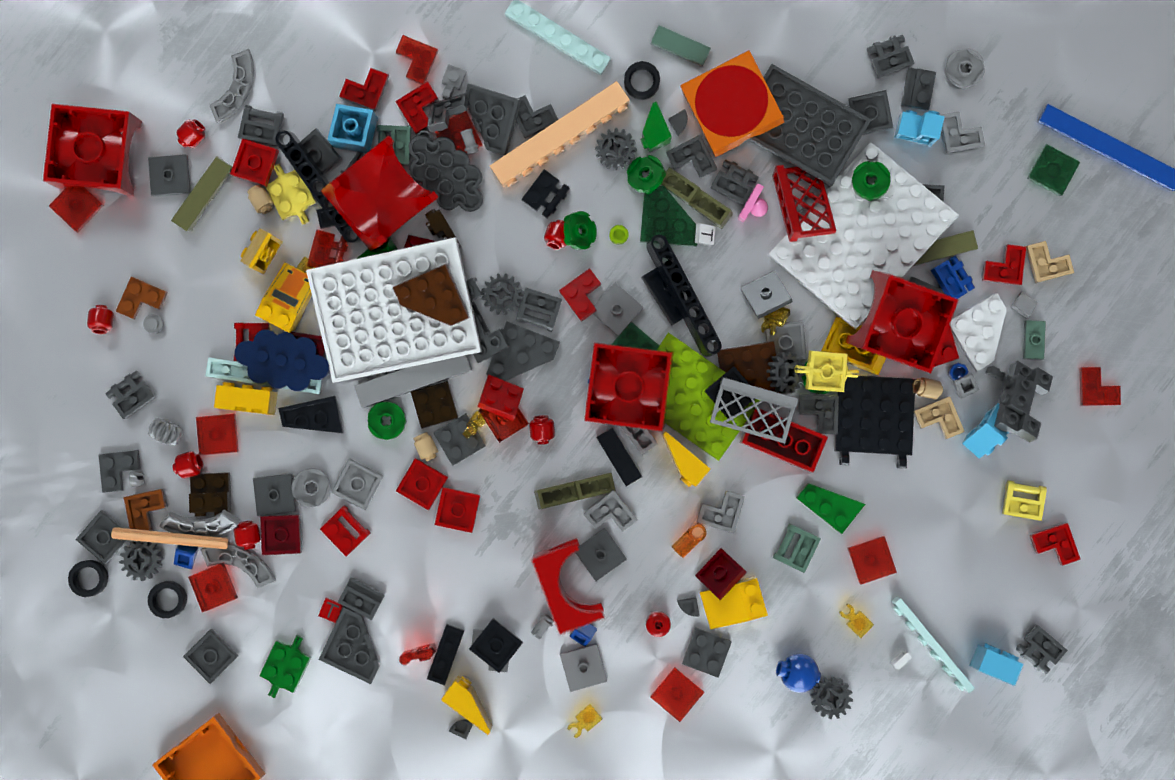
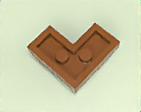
M131 277L116 312L135 319L142 303L161 309L168 292Z
M163 489L123 497L130 529L152 531L148 512L167 508Z

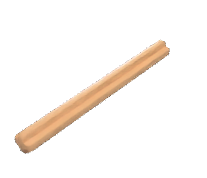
M114 527L111 532L113 539L216 549H227L229 544L228 538L118 527Z

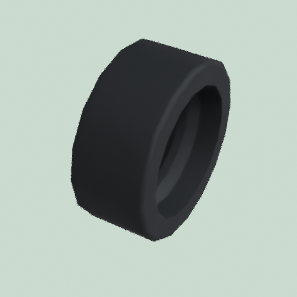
M645 61L635 62L625 72V90L633 98L640 100L649 99L659 89V71L651 63ZM637 70H647L653 76V85L647 91H637L631 84V76Z
M94 560L81 561L75 564L68 575L69 587L72 592L81 597H91L101 593L108 582L106 568L100 562ZM85 567H91L99 574V583L91 590L80 587L77 580L78 573Z
M164 581L155 585L148 595L150 611L160 618H171L180 614L187 604L185 589L174 581ZM170 588L178 595V604L171 611H164L157 605L156 597L162 589Z

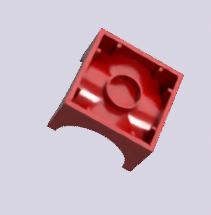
M52 104L43 181L60 189H66L69 186L88 187L134 196V188L129 177V151L136 129L141 128L142 121L129 111Z
M387 136L321 190L370 251L381 246L402 225L439 197L435 191H428L421 187L406 172L395 155L393 149L394 141L390 136Z
M872 270L870 278L874 281L875 291L870 312L862 327L855 334L848 336L845 343L931 373L959 300L891 274Z
M594 343L584 421L663 431L674 352Z
M577 538L535 553L531 559L559 635L605 618L602 603L583 604L577 602L565 592L561 584V566L571 554L579 550L578 546L580 545Z

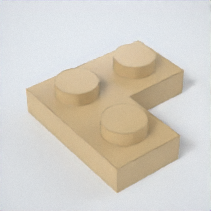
M1046 241L1025 246L1035 283L1074 273L1070 255L1051 259Z
M950 396L914 410L920 429L938 422L945 439L965 432Z

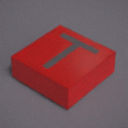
M326 597L318 616L336 623L343 605Z

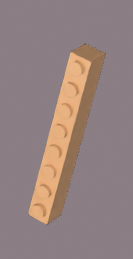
M616 81L491 164L490 169L502 187L506 185L510 187L517 182V178L523 175L525 177L533 172L532 168L538 164L542 166L549 161L548 158L553 154L557 156L565 150L564 147L568 144L574 145L581 140L580 136L587 133L588 135L597 129L596 126L601 122L603 124L609 122L613 118L612 115L616 112L619 114L624 112L628 108L627 105L630 99Z

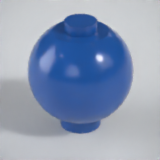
M793 654L786 658L785 661H779L776 667V675L781 677L783 684L789 690L797 693L811 690L816 683H819L821 678L816 662L805 654Z

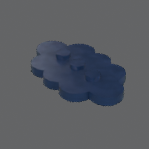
M261 330L255 335L253 341L240 342L235 348V358L240 364L248 366L247 374L249 378L258 384L268 382L275 389H282L288 386L293 391H303L309 387L311 379L322 380L330 371L327 359L317 355V346L313 340L306 337L297 339L288 332L277 335L271 330Z

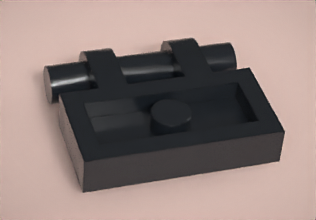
M544 169L521 200L535 211H538L543 206L545 210L541 215L548 219L551 213H555L560 201L566 198V193L570 188L564 184L561 189H558L556 185L559 183V179ZM552 192L555 194V197L548 203L545 200Z

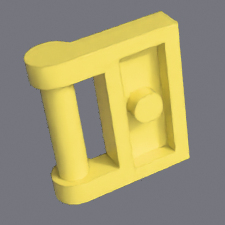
M1007 480L1002 514L1042 521L1047 488L1045 486L1022 485ZM1013 491L1035 494L1038 496L1037 501L1014 497Z

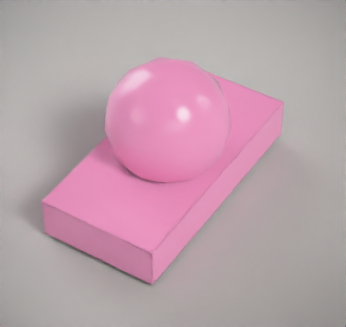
M756 184L739 214L738 220L744 223L750 212L756 217H762L767 213V202L764 199L758 198L764 186Z

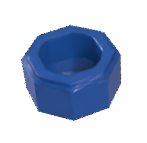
M956 363L950 366L948 374L950 379L955 381L967 375L968 369L966 365Z

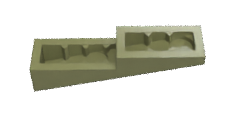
M216 156L171 221L185 231H192L211 199L216 197L233 166Z
M668 168L661 186L716 226L723 229L733 215L732 210L702 191L699 186L672 168Z
M974 231L936 240L914 266L978 249Z
M607 473L536 490L534 493L539 510L607 494L612 490H616L612 473Z

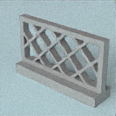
M722 377L710 423L785 443L798 398ZM723 390L730 391L735 399L724 404L721 398ZM744 396L750 397L753 405L746 409H743L738 401ZM736 401L741 412L731 416L727 406ZM765 401L769 403L772 410L762 415L757 405ZM772 404H776L779 406L774 408ZM755 407L760 417L750 422L745 412ZM781 407L790 408L788 417L781 420L776 410ZM724 408L729 418L723 422L715 420L717 412ZM774 412L779 422L769 427L764 417ZM743 413L748 423L739 427L733 418ZM762 418L767 428L757 432L752 424ZM781 424L784 430L782 438L775 437L770 429Z

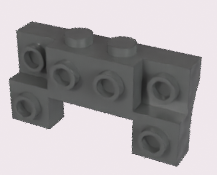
M474 277L466 282L482 352L474 353L473 355L477 363H481L508 348L511 344L506 342L502 334L504 332L503 329L490 333L474 302L475 299L484 295V292L480 291L476 284L477 278Z
M1018 360L1012 363L1003 385L1004 391L999 400L1000 406L994 427L1001 431L1013 433L1029 443L1036 440L1041 422L1029 415L1035 392L1041 396L1049 392L1053 376L1039 367L1031 369Z

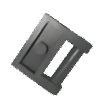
M245 105L238 138L277 146L275 137L280 132L284 113H272L253 109L252 106ZM251 116L274 120V125L250 121L249 119Z
M525 288L516 321H525L547 328V331L552 332L562 299ZM525 309L550 315V320L547 321L525 314Z

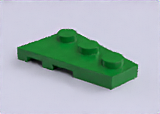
M809 483L806 484L796 497V499L840 534H843L866 505Z

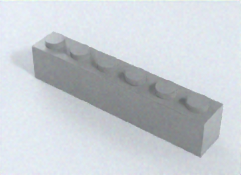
M464 355L397 369L390 374L387 372L379 373L375 379L369 380V378L359 380V384L354 387L361 408H366L472 371L468 356Z

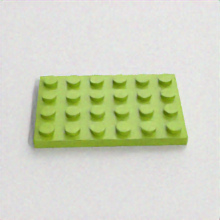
M668 332L656 349V351L674 352L667 394L665 424L719 461L739 433V430L710 423L715 404L704 391L726 372ZM753 402L748 404L744 409L753 405ZM754 407L745 412L748 418L751 416ZM719 410L715 420L723 422L727 418ZM743 413L733 418L739 427L744 426L747 421Z

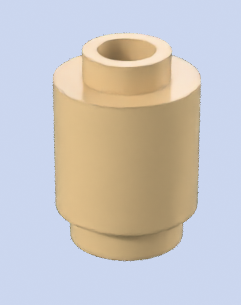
M255 185L247 191L248 199L257 213L267 214L273 209L274 202L264 187Z
M921 377L914 381L913 392L921 397L937 399L942 395L943 386L938 380Z
M425 432L413 438L415 441L414 446L421 460L425 459L428 462L437 457L436 453L439 451L431 435L429 436Z

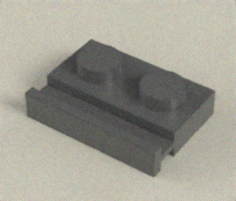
M909 67L901 106L905 105L928 111L936 72Z
M351 577L337 603L373 620L385 594Z

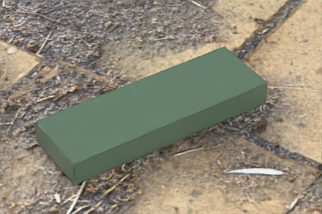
M660 25L651 41L652 45L700 66L704 65L711 49Z

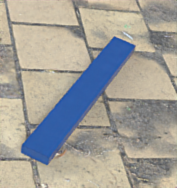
M1049 104L1046 105L1038 120L1039 123L1161 186L1175 191L1174 168Z

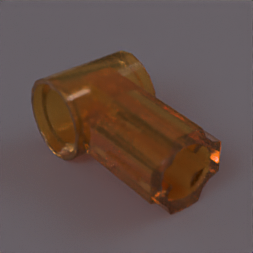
M698 522L691 524L689 529L671 547L684 558L700 541L705 539L707 534L706 528ZM696 527L702 528V535L694 536L692 534L693 529Z

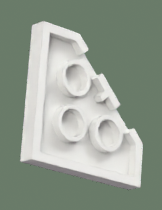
M997 293L951 319L950 322L951 331L975 372L991 364L995 359L1007 311Z

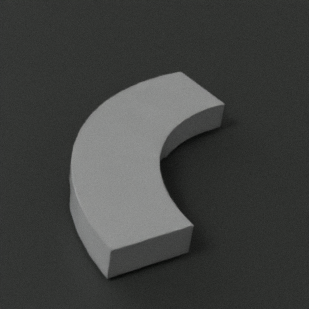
M249 49L231 56L234 70L232 84L219 100L210 104L216 123H221L236 113L250 93L254 77V64Z
M226 510L206 519H190L170 512L159 527L171 533L213 536L229 532L239 524L240 519Z
M228 545L227 549L206 547L200 549L207 567L217 564L236 566L251 577L257 588L276 581L267 564L249 550H244V548L234 545Z

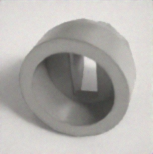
M130 472V486H141L144 480L140 478H144V475L141 472Z

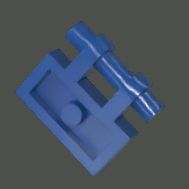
M956 255L931 269V272L944 294L958 299L968 293L967 290H973L975 286L972 283L973 279L971 276H968L964 270V264L958 260Z

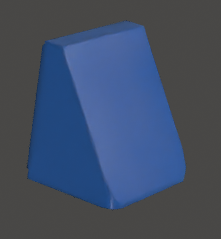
M178 545L175 550L174 565L192 570L198 547Z
M587 624L574 629L570 637L586 647L596 633L597 628Z

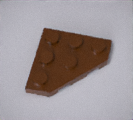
M447 264L392 287L401 306L450 326L470 318Z
M774 341L721 349L717 353L719 367L724 372H727L734 366L751 386L776 392V387L770 386L772 380H767L770 373L766 372L771 368L768 362H773L772 356H776Z

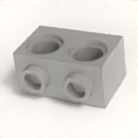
M620 426L642 455L658 444L647 429Z

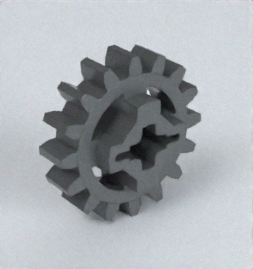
M615 128L613 133L608 129V135L602 133L603 139H597V143L600 146L595 147V150L600 153L596 154L598 159H601L600 163L602 165L607 163V169H610L611 166L614 167L615 171H617L618 166L625 169L624 164L631 165L629 159H635V155L632 152L637 151V148L633 146L636 142L635 140H630L632 135L630 133L626 135L624 129L621 133H619L617 128ZM613 143H615V145L618 147L619 156H617V153L614 151ZM628 151L627 155L623 158L624 153ZM611 157H612V158L616 159L617 161H612V160H609L608 158H611Z
M498 273L496 279L492 276L490 277V283L485 281L487 288H483L481 291L486 293V295L481 298L487 300L484 304L485 307L491 306L490 312L496 309L497 315L501 311L507 315V310L509 309L514 312V305L520 306L517 301L522 300L523 297L519 296V293L523 292V290L517 289L520 283H514L515 277L512 276L508 279V275L505 273L504 277L501 278ZM500 282V286L492 288L494 284ZM508 283L513 286L515 293L508 290ZM504 290L509 296H503V299H500V296L496 293ZM490 296L496 298V305L491 302ZM512 300L511 304L503 307L505 302Z
M791 352L777 353V356H772L773 362H768L771 368L766 371L770 373L767 380H772L770 386L776 387V392H781L782 394L794 393L795 389H800L799 383L804 382L801 376L805 374L795 373V369L801 370L795 368L801 362V358H796L797 354H791Z
M131 541V547L124 546L126 553H120L124 560L119 561V563L124 564L121 570L128 571L127 577L133 575L134 581L138 580L139 577L141 581H145L146 577L148 579L153 578L152 573H159L156 568L162 567L159 560L163 559V556H158L161 549L155 550L156 543L149 545L150 542L143 543L142 541H137L136 544V542ZM134 550L135 554L132 557H130L132 551ZM138 558H144V562H139ZM153 562L152 567L148 570V566Z
M832 676L831 681H829L827 677H824L823 683L819 681L818 688L813 687L815 693L810 694V696L815 700L811 704L813 706L817 705L814 710L816 712L821 711L822 717L828 714L829 719H832L833 715L839 719V713L846 715L845 708L851 709L848 702H853V699L849 697L852 691L846 690L849 685L847 683L842 685L843 680L841 678L836 681L835 677ZM832 685L838 686L842 690L836 691L833 689ZM823 689H825V691L823 692V694H822L821 696H819L820 693H821V691H822ZM830 692L836 696L833 698V703L829 700ZM821 705H828L830 706L831 710H827L823 708Z

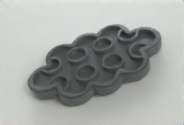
M418 135L411 139L409 142V152L414 160L410 164V175L414 180L422 182L424 189L435 191L439 196L436 199L438 205L445 210H452L458 206L469 212L479 209L483 203V195L477 187L481 184L483 177L478 167L470 165L468 154L464 151L456 150L453 140L448 137H438L432 141L425 135Z

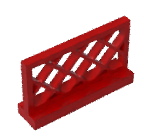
M778 165L775 167L772 177L789 242L797 241L798 238L835 234L837 230L824 182L817 178L814 180L810 179L805 175L806 172L798 167L784 168V165ZM793 173L799 178L794 182L788 178L787 174ZM801 179L811 184L807 190L798 185ZM813 186L820 190L821 194L818 197L809 192ZM794 188L803 193L800 199L792 194ZM805 196L815 201L812 206L802 201ZM817 203L824 206L825 211L823 214L814 209ZM798 205L808 210L804 216L797 212L796 208ZM810 212L819 217L816 223L807 218ZM821 220L829 223L830 228L824 229L818 224ZM804 221L812 226V229L802 231L801 224Z

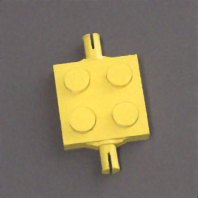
M277 164L273 169L278 177L269 183L267 187L265 186L282 220L298 215L302 225L309 222L304 211L317 203V201L296 170L284 173L281 165Z
M809 351L807 365L795 366V368L802 369H795V373H804L806 375L805 389L844 392L847 377L858 378L859 376L852 374H859L858 370L848 369V354Z

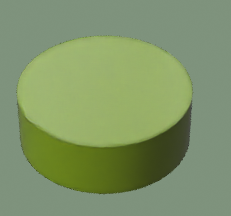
M616 225L610 230L609 237L614 244L621 245L627 241L629 233L624 226Z

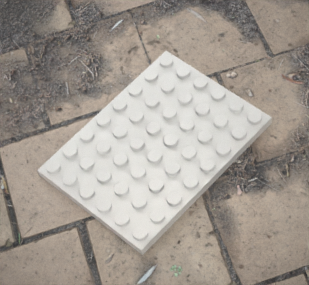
M872 142L863 149L836 179L833 186L826 190L837 230L836 233L802 237L794 242H789L788 235H786L769 253V256L855 330L867 318L873 303L875 286L873 279L870 278L872 270L903 278L958 217L954 210ZM866 161L880 162L890 172L891 182L888 191L881 198L872 201L859 197L853 190L851 183L856 167ZM868 176V177H867V180H868V181H867V184H872V185H874V184H875L874 181H875L876 178H875V177L870 178V177ZM819 203L814 206V209L822 214L825 211L824 206ZM811 212L807 216L814 223L819 219L818 216ZM821 220L818 224L824 229L830 228L829 223ZM804 221L801 224L802 231L812 229V226Z
M456 237L306 270L333 383L482 352ZM447 264L470 318L450 326L401 306L392 287Z

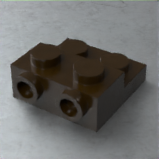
M433 209L425 214L428 220L425 224L433 236L437 235L439 239L442 237L444 240L456 237L440 210L436 211Z
M230 472L206 473L190 477L189 513H195V517L206 516V512H214V516H216L223 510L231 511Z

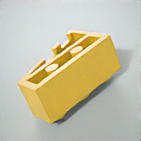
M223 382V386H216L214 408L275 415L278 392H273L271 387L261 386V390L253 389V385L242 384V388L234 387L235 383Z

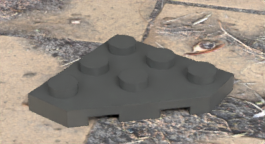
M468 83L465 92L468 97L467 109L473 118L472 121L478 133L481 134L486 149L506 155L521 99Z
M506 321L502 334L506 342H510L511 346L493 355L486 375L489 374L507 381L548 363L554 359L560 342Z
M344 606L319 660L372 684L380 664L363 616Z

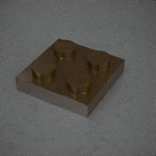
M448 381L411 392L421 429L458 418Z

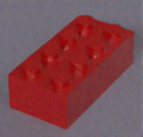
M755 407L749 418L750 422L760 417ZM759 408L762 415L767 413V411ZM772 413L764 417L769 427L779 422L776 415ZM762 418L752 424L757 432L767 428ZM791 422L785 443L746 432L743 433L740 443L814 473L828 437ZM781 424L770 429L775 437L782 438L784 430Z

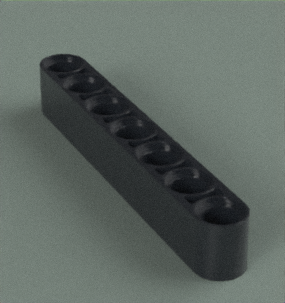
M285 130L278 132L275 137L277 145L342 237L349 243L360 242L361 239L358 236L355 239L350 237L352 228L346 221L343 224L339 222L340 214L334 206L330 208L327 204L328 199L322 192L317 191L316 185L318 182H322L325 187L329 184V181L293 132ZM289 135L290 141L285 145L283 137ZM297 150H299L301 153V158L299 160H295L294 153ZM308 166L312 168L310 176H307L305 173V169Z
M655 235L647 242V251L700 352L705 357L713 356L720 352L722 347L721 341L668 240L663 235ZM654 241H657V242L660 243V246H661L660 249H657V248L654 246V244H653ZM663 258L668 259L669 266L664 265ZM672 275L677 276L678 283L672 281ZM681 292L686 293L687 300L681 298ZM690 309L696 312V317L690 315ZM699 326L705 329V334L699 332ZM708 343H711L713 345V351H710L708 349Z

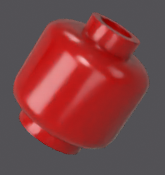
M196 119L186 120L176 131L178 142L183 147L195 148L205 138V127Z
M564 221L550 222L544 235L547 246L555 250L566 247L564 242Z
M96 305L95 308H91L88 311L87 326L95 334H106L107 331L113 328L114 314L110 309H107V306Z
M547 415L535 416L534 420L529 423L530 437L540 445L548 444L549 440L555 437L554 421Z
M193 451L176 456L173 464L174 473L183 479L200 474L203 468L201 456Z
M252 520L239 522L233 530L236 545L244 547V550L255 548V544L261 540L258 524L253 523Z
M654 611L647 616L646 628L652 636L662 637L669 632L671 622L666 613Z

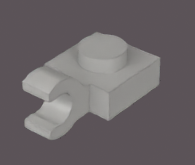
M448 64L442 79V84L446 85L442 93L444 99L452 97L454 88L461 89L466 76L465 70Z

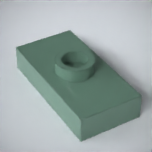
M1026 320L1024 322L1023 359H1044L1046 321Z

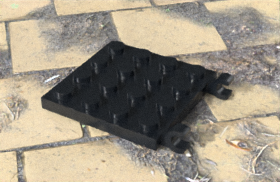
M874 376L847 377L844 392H837V396H839L838 434H835L834 451H840L839 465H849V452L897 455V468L907 469L906 455H912L915 405L913 383L916 379Z

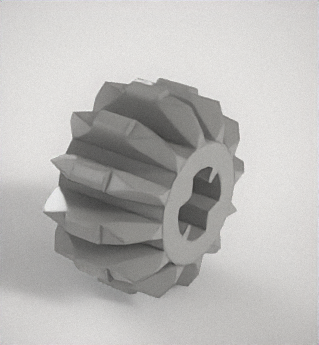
M156 418L150 424L148 434L151 438L162 443L176 445L182 437L183 429L175 423Z

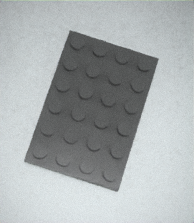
M771 64L763 78L784 117V123L761 135L751 137L749 140L832 187L872 119Z

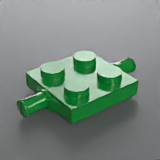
M296 635L292 645H286L280 641L275 642L259 675L273 684L268 696L276 698L279 688H284L292 693L296 691L312 658L299 649L304 639L303 637Z

